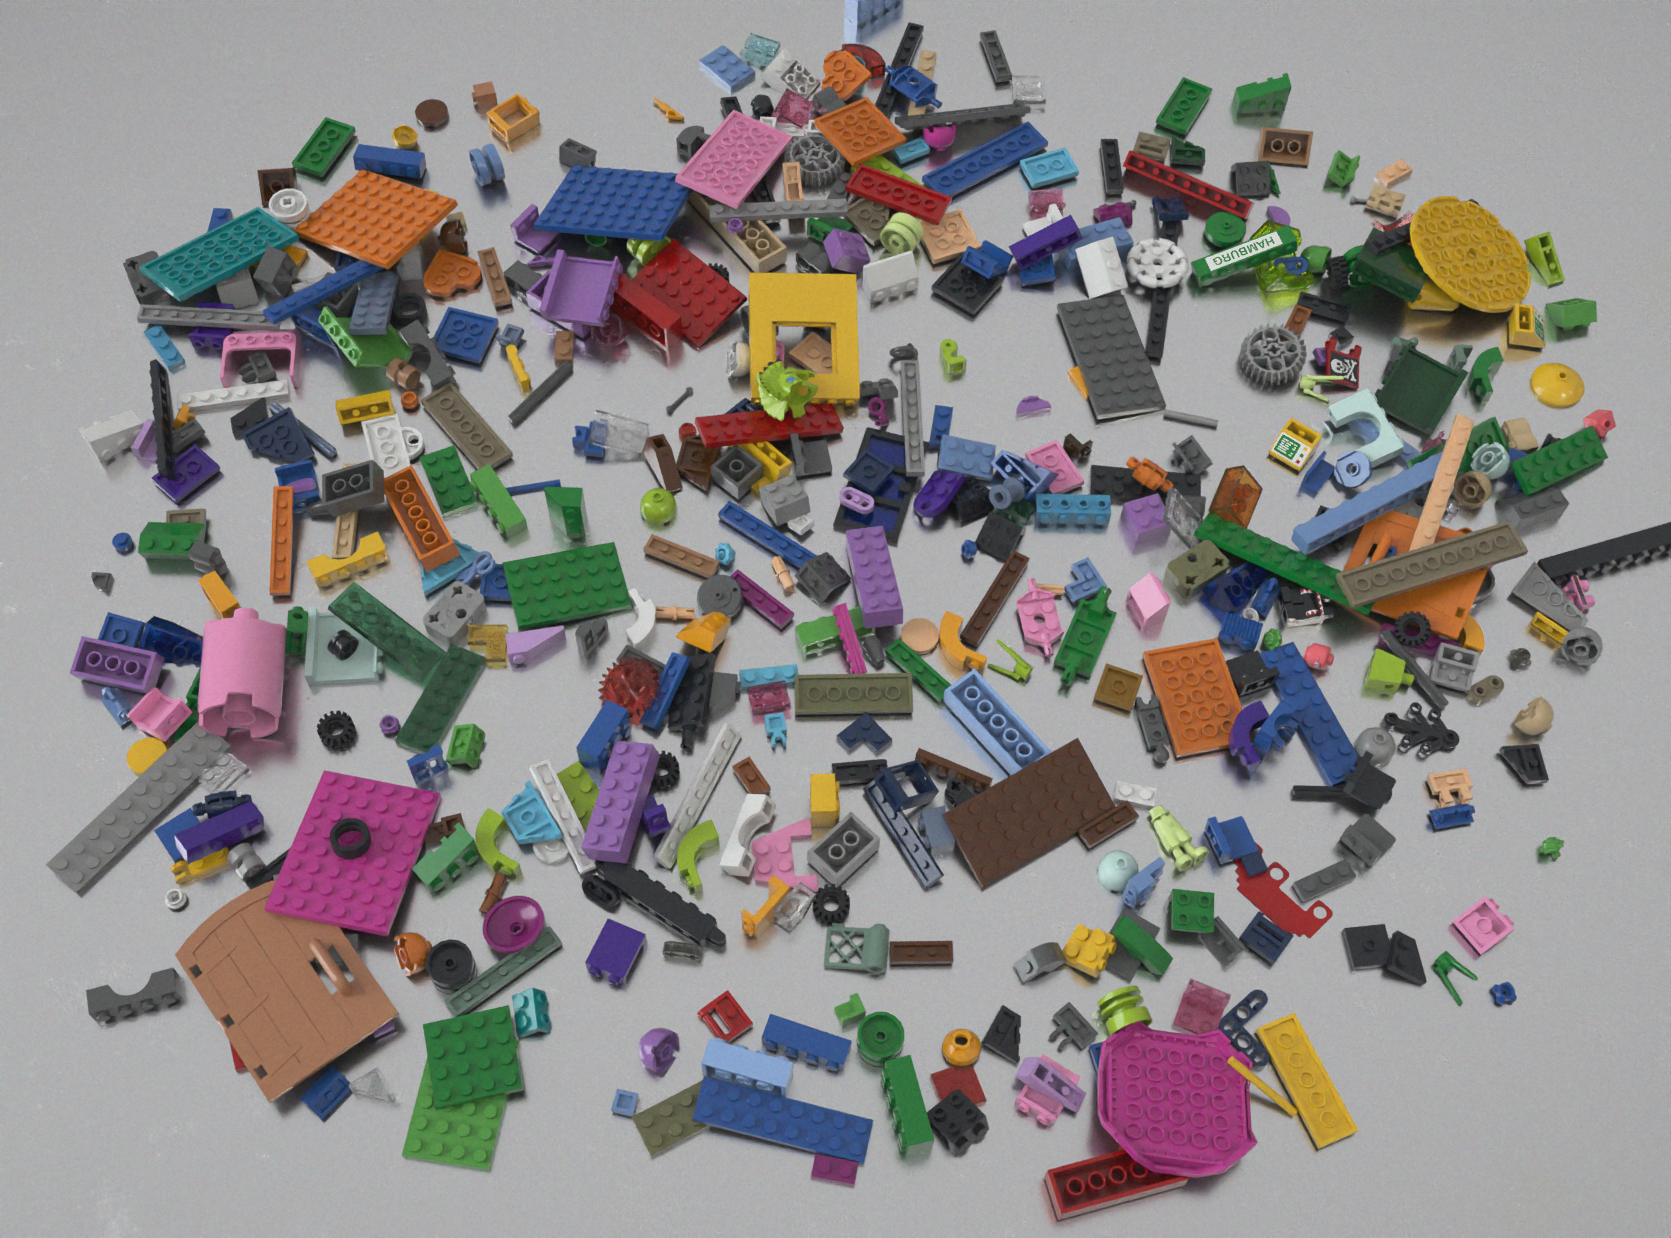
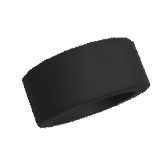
M410 292L403 293L394 300L392 311L398 324L407 326L417 319L420 323L426 319L427 309L425 301L420 295ZM412 304L420 307L416 313L411 315L399 313L406 305Z
M356 818L341 820L330 831L329 839L332 849L341 858L355 859L361 857L371 846L369 828L362 820ZM349 831H358L363 835L362 840L353 846L345 847L338 842L340 836Z

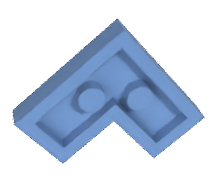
M1088 557L1072 564L1071 569L1078 580L1066 585L1064 590L1073 604L1080 602L1081 599L1085 600L1098 594L1101 586H1105V590L1107 589V585Z

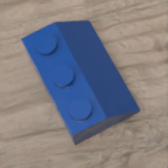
M315 305L289 317L296 327L335 348L338 347L318 322L322 311L318 310Z

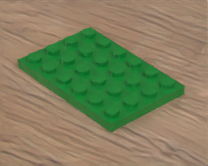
M614 542L502 562L518 630L632 608Z

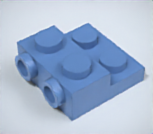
M1161 857L1128 880L1123 893L1124 900L1128 906L1134 908L1138 904L1143 905L1150 899L1149 894L1153 891L1152 887L1160 881L1159 877L1163 873L1162 869L1165 862Z

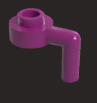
M880 397L872 398L868 403V410L871 414L878 415L880 418L875 421V425L878 427L887 426L889 420L885 414L887 410L885 399L881 400ZM878 403L881 404V408H880V409H878V407H877Z

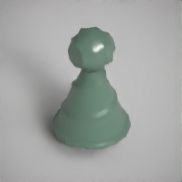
M1396 336L1393 338L1392 347L1393 345L1408 347L1410 342H1413L1412 346L1415 347L1419 341L1416 337L1406 340Z

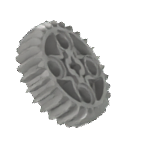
M818 132L816 135L810 133L809 136L804 133V137L798 136L797 140L793 139L792 143L790 142L788 147H786L784 154V163L800 162L801 183L805 182V186L809 183L812 187L814 184L820 186L821 183L826 186V182L832 183L833 179L836 180L839 173L844 171L846 161L845 157L824 135H819Z
M1267 323L1265 328L1260 325L1259 330L1254 328L1253 332H1249L1248 337L1246 336L1241 344L1240 362H1242V368H1246V373L1251 372V378L1256 376L1257 382L1262 379L1263 384L1266 381H1270V385H1272L1273 381H1276L1279 385L1281 380L1284 383L1287 382V378L1293 380V377L1298 376L1299 371H1302L1307 356L1304 340H1300L1301 335H1295L1296 330L1289 331V326L1286 329L1283 328V324L1277 327L1276 323H1274L1270 327L1269 323ZM1261 340V345H1253L1257 341ZM1292 362H1294V363H1293L1291 366H1289L1288 368L1285 367V363H1292Z

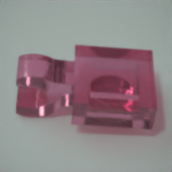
M1441 431L1437 438L1427 440L1423 444L1421 453L1447 441L1442 438L1446 432Z

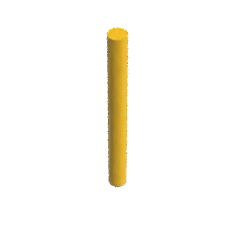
M1231 1056L1228 1059L1227 1063L1287 1113L1291 1116L1297 1114L1298 1110L1235 1057Z

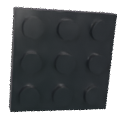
M961 253L935 281L931 290L974 315L1001 286L1004 278L997 275L988 279L961 263L963 258Z

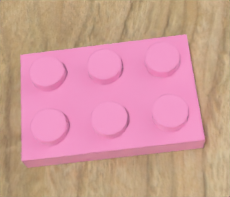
M1058 440L1025 453L1027 460L1059 474L1046 489L1049 494H1063L1084 485L1085 480Z

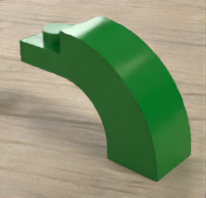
M1493 347L1482 352L1475 360L1468 375L1469 389L1476 388V394L1481 402H1488L1493 393L1488 373L1499 371L1504 361L1499 347Z

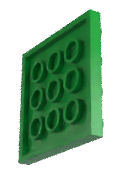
M509 1005L423 1024L436 1110L524 1090Z

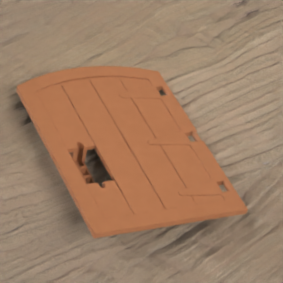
M276 880L264 883L243 893L214 912L186 939L175 954L269 1103L278 1099L399 1015L396 1008L352 947L350 940L346 938L338 926L265 911L264 907ZM332 947L335 948L355 977L351 982L347 980L329 954L328 950ZM317 959L337 988V991L332 995L311 966L310 962ZM198 966L202 974L196 978L191 970ZM228 1016L234 1021V1024L229 1028L223 1020ZM263 1066L268 1075L261 1079L256 1070Z

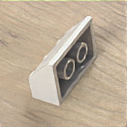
M1113 237L1075 249L1089 299L1121 291L1128 287Z
M912 251L863 266L862 289L870 303L918 288L919 276Z

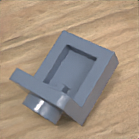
M507 323L502 335L497 334L495 338L498 340L499 345L505 349L509 344H514L517 348L525 331L521 327Z

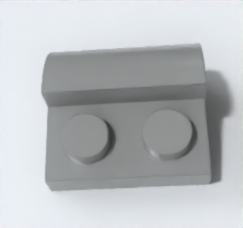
M1441 642L1433 659L1430 680L1434 684L1468 693L1480 653Z

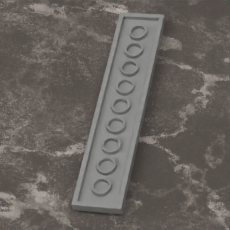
M198 721L56 854L46 866L78 894L228 751L231 746L219 735H213L203 730L199 726Z

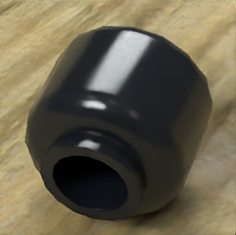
M760 94L751 101V108L757 119H760V117H771L774 107L769 96Z

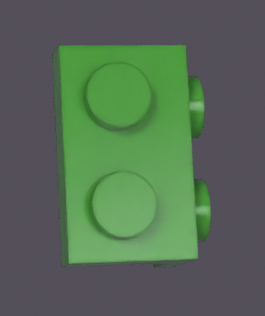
M1338 150L1333 157L1327 177L1340 187L1345 186L1347 183L1350 184L1354 180L1355 171L1359 167L1360 156L1357 155L1351 159Z

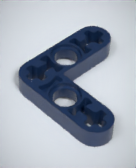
M1259 989L1250 992L1222 1017L1217 1027L1218 1030L1231 1040L1230 1045L1238 1052L1242 1051L1253 1062V1068L1257 1070L1265 1068L1270 1057L1268 1052L1244 1026L1263 1010L1268 1002L1266 993ZM1260 997L1262 999L1260 1003H1256L1252 1008L1250 1004L1255 998ZM1240 1008L1245 1009L1248 1012V1017L1244 1019L1239 1017L1237 1010ZM1230 1023L1232 1025L1231 1029L1225 1030V1024ZM1238 1030L1240 1033H1238L1233 1039V1034L1236 1033V1031ZM1238 1038H1246L1249 1046L1247 1048L1239 1046ZM1254 1047L1255 1049L1249 1055L1247 1052H1249L1250 1049ZM1261 1055L1263 1059L1256 1062L1254 1060L1256 1056Z

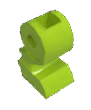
M945 339L940 344V356L943 359L944 370L949 375L965 371L967 360L963 356H957V343L952 339Z

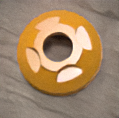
M963 1028L954 1029L944 1037L942 1043L943 1055L953 1065H970L980 1056V1039L971 1030ZM958 1037H965L968 1042L965 1045H958L955 1040Z

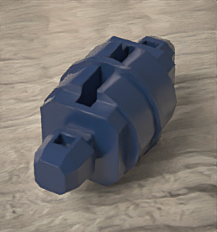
M236 790L219 791L218 793L204 796L205 803L194 804L192 810L194 816H204L207 813L208 819H211L252 801V797L249 794L238 797Z

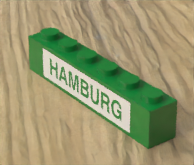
M1287 225L1192 261V273L1199 288L1207 286L1215 281L1226 279L1231 275L1242 273L1247 269L1258 267L1268 261L1292 254L1297 251V239L1290 226Z

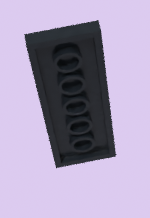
M1091 465L1089 495H1110V501L1129 502L1158 493L1164 506H1167L1168 494L1201 496L1200 474L1167 472L1168 474L1165 479L1171 481L1174 486L1169 492H1165L1160 489L1161 487L1153 491L1142 485L1132 476L1135 471L1134 469Z

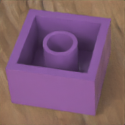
M834 228L823 241L832 268L860 274L863 271V266L871 261L860 234Z
M1158 493L1126 502L1123 505L1121 517L1135 545L1170 535L1173 522Z

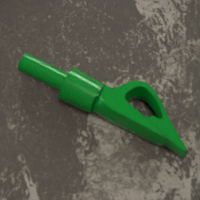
M1269 162L1270 189L1280 195L1281 192L1275 172Z

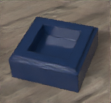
M1260 851L1240 858L1248 878L1268 871Z

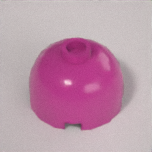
M949 124L950 127L930 125L929 128H923L925 142L928 146L936 148V151L946 150L945 147L950 146L956 138V125Z

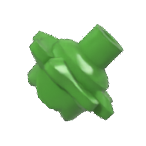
M1271 628L1264 634L1262 643L1265 645L1266 650L1271 649L1274 651L1276 647L1282 644V636L1278 629L1274 630Z
M1548 837L1543 841L1540 851L1542 853H1551L1553 858H1558L1561 856L1559 850L1564 846V840L1557 839V837Z

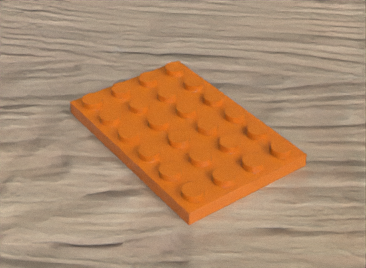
M1214 638L1144 651L1143 658L1176 757L1229 748L1231 728L1236 717L1243 709L1218 639ZM1250 732V733H1249V739H1250V742L1252 743L1254 739H1253V736H1252V734H1251V732Z

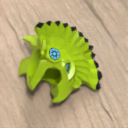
M777 359L775 363L769 362L768 367H764V372H759L756 376V382L759 385V397L764 411L774 419L778 418L779 421L784 420V413H786L788 408L792 410L793 418L804 415V405L818 391V385L807 382L809 378L815 377V373L810 370H797L792 367L784 369L780 359ZM800 387L809 388L805 396L799 395L798 389Z

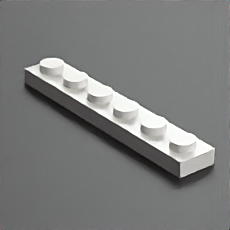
M287 379L177 394L178 410L184 404L190 407L188 412L250 404L264 397L266 401L290 398Z
M546 759L530 765L529 769L556 825L563 835L566 846L580 874L595 869L596 865L594 863L596 860L588 859L581 849L585 831L550 760Z

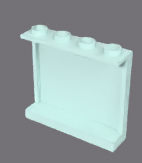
M376 604V610L319 613L317 607H310L308 609L304 672L308 685L380 681V674L383 673V663L380 662V658L384 656V647L381 645V639L385 637L384 628H382V622H385V612L381 611L379 604ZM345 629L351 633V636H355L358 639L359 645L352 656L341 661L334 654L330 653L327 647L330 639L333 636L336 637L338 635L337 632Z

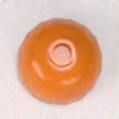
M415 932L397 935L394 941L398 940V945L394 947V951L401 970L406 968L408 971L405 973L406 976H412L423 971L426 968L427 955L432 949L431 942Z

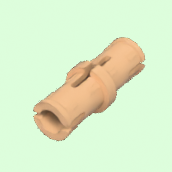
M673 605V607L656 606L655 611L656 619L669 618L673 619V621H677V619L694 620L695 615L694 607L683 608L677 607V605Z

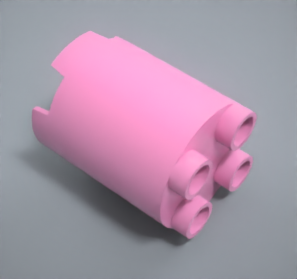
M238 608L234 611L233 618L209 620L204 623L197 707L199 726L206 732L219 735L220 737L226 736L227 728H250L252 739L270 735L278 730L279 717L282 712L287 628L281 624L258 619L259 613L252 608Z

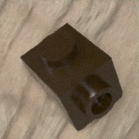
M1069 433L1065 436L1063 448L1078 461L1090 455L1093 442L1089 440L1081 444Z

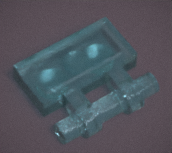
M751 33L744 43L745 49L748 50L742 49L740 56L745 57L747 60H756L759 64L770 65L772 59L768 58V56L775 57L780 48V42Z

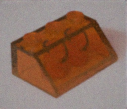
M1244 465L1226 468L1208 511L1247 529L1263 488Z

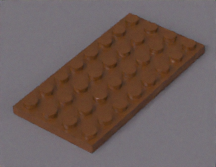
M1076 738L941 815L980 887H983L1078 832L1080 828L1116 806L1080 740Z

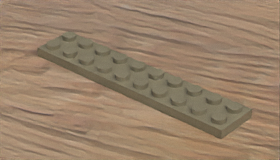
M1509 520L1337 573L1335 578L1351 608L1354 609L1527 554L1528 549Z

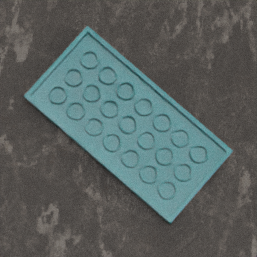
M257 207L140 266V270L146 277L181 302L261 261L268 246L281 250L298 241L299 237L297 233Z

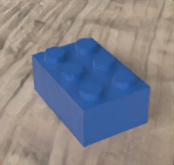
M606 700L576 747L579 762L583 767L600 775L604 769H607L615 741H622L631 732L628 709Z

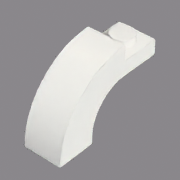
M633 588L628 593L639 617L637 622L625 631L630 646L641 651L650 643L655 634L656 616L652 600L646 601L643 594H639L636 588Z

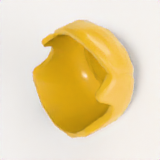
M400 125L394 128L392 140L396 147L402 150H409L417 143L418 134L413 128L408 125Z

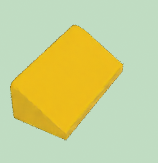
M1539 612L1535 614L1530 622L1561 644L1564 637L1568 634V631Z

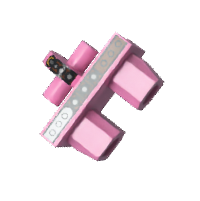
M1572 576L1571 581L1563 588L1565 596L1582 613L1585 609L1592 608L1596 603L1594 596H1585L1584 592L1589 590L1588 580H1579L1578 576Z

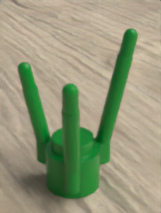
M1444 951L1435 960V963L1438 965L1435 970L1442 976L1458 1004L1462 1005V1000L1444 971L1450 973L1457 967L1475 981L1478 980V977L1456 961L1448 951Z

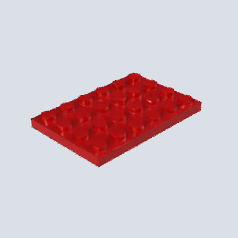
M674 238L631 280L634 283H638L642 289L652 293L656 299L664 302L670 309L677 311L681 315L683 336L698 348L747 301V297Z

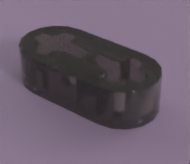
M666 941L664 942L662 954L671 958L698 961L702 959L703 947L690 943Z

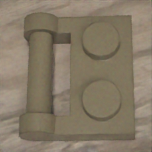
M1139 131L1133 151L1146 157L1160 160L1159 162L1164 163L1171 139Z

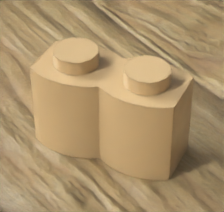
M1524 417L1504 421L1500 428L1509 449L1514 448L1527 454L1533 453L1538 449L1537 439L1531 432L1530 425Z

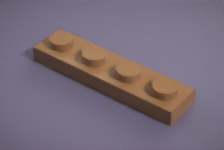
M495 248L477 251L495 307L511 304L512 298Z
M653 534L643 548L644 553L706 578L714 576L720 565V561Z

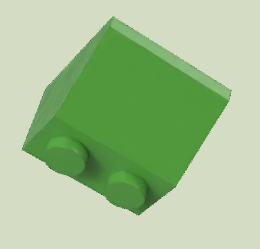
M1572 298L1546 303V308L1555 325L1563 327V330L1574 329V326L1577 325L1579 327L1590 326V323L1597 322V307L1594 300Z

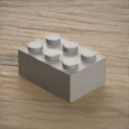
M850 812L807 851V861L831 884H835L837 888L879 849L880 838L856 815Z

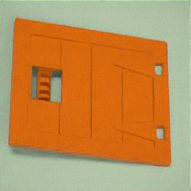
M1391 510L1364 524L1342 572L1363 566L1373 544L1378 546L1370 563L1383 560L1391 546L1398 548L1395 556L1409 552L1420 519ZM1439 526L1433 544L1464 535L1465 533ZM1489 567L1379 600L1371 611L1397 620L1405 612L1407 614L1410 611H1414V613L1420 612L1421 615L1424 614L1426 619L1429 620L1431 632L1457 640ZM1458 609L1464 611L1461 619L1455 617ZM1410 623L1411 625L1420 627V626H1419L1418 624H1416V623Z

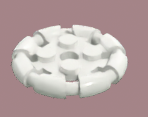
M1148 238L1138 242L1136 247L1133 246L1130 249L1126 260L1130 275L1135 280H1139L1140 284L1150 288L1172 287L1178 284L1179 280L1184 279L1189 269L1188 257L1181 247L1175 246L1174 242L1159 238V240ZM1153 263H1160L1161 266H1155Z

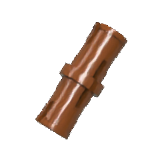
M496 873L489 889H486V896L479 908V912L483 915H487L489 910L501 899L502 889L508 880L505 875Z

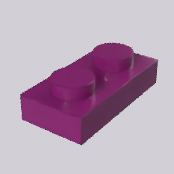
M815 1154L811 1178L855 1186L859 1162Z

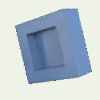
M617 1089L611 1111L632 1117L639 1097L638 1093Z

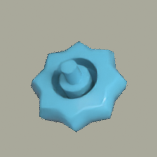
M720 543L718 548L715 549V558L720 561V565H729L736 555V552L728 543Z

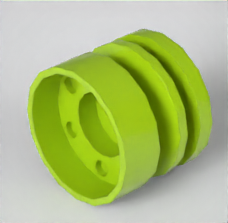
M1132 985L1114 990L1098 1000L1097 1005L1102 1010V1016L1110 1018L1106 1022L1110 1036L1118 1033L1123 1027L1138 1021L1146 1026L1152 1024L1153 1019L1148 1008L1140 1006L1144 998L1140 995L1141 991L1138 986Z

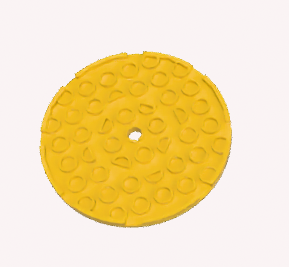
M1439 196L1429 199L1415 212L1410 225L1412 247L1415 257L1423 267V271L1454 301L1470 308L1489 313H1500L1513 309L1515 303L1519 304L1526 297L1531 284V273L1527 269L1528 259L1517 238L1509 229L1506 231L1499 224L1500 220L1495 215L1469 200L1463 202L1454 196Z

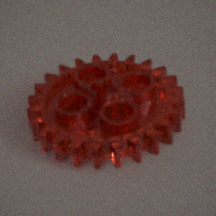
M627 656L626 662L620 658L618 665L613 662V669L606 668L609 672L608 675L602 674L605 681L599 682L603 686V688L598 689L603 694L599 697L600 700L604 701L602 705H604L606 700L622 706L628 709L630 719L633 718V714L640 717L641 710L647 713L646 707H653L650 702L657 701L654 695L660 694V691L656 689L661 686L657 681L660 679V676L656 674L657 670L652 667L651 663L636 656L633 660ZM621 675H623L625 680L630 684L629 687L623 681ZM630 688L638 697L637 701L635 699V696L630 692Z

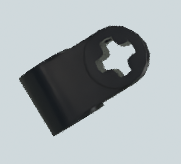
M959 778L950 779L944 792L946 799L953 808L975 796Z

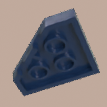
M290 407L241 433L248 449L253 452L295 463L307 460L315 455Z

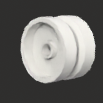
M296 189L280 190L269 201L272 217L292 231L311 214L305 194Z

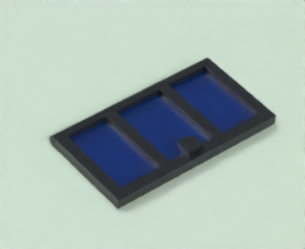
M867 427L857 457L867 449L893 465L895 472L874 495L869 494L848 480L846 487L855 488L874 499V509L868 514H861L840 503L833 526L842 530L883 526L886 541L897 544L919 476H906L904 436ZM923 441L925 460L929 442Z

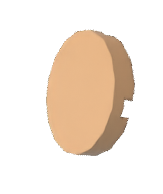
M915 618L905 623L902 627L900 638L916 654H927L937 646L939 632L935 624L928 619Z

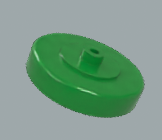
M1218 212L1207 219L1204 232L1207 239L1214 245L1229 248L1243 241L1246 234V225L1239 216L1233 213Z

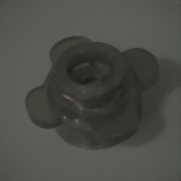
M1527 649L1511 650L1512 664L1515 667L1520 665L1529 667L1532 662L1529 660L1531 655Z

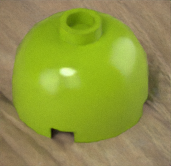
M654 488L647 491L641 498L640 512L647 523L661 526L675 518L677 503L670 491L663 488Z

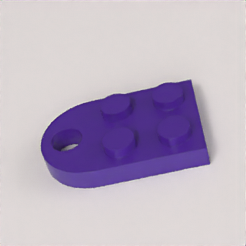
M934 471L914 500L913 506L918 515L921 517H932L941 513L949 505L966 480L965 476L959 473Z

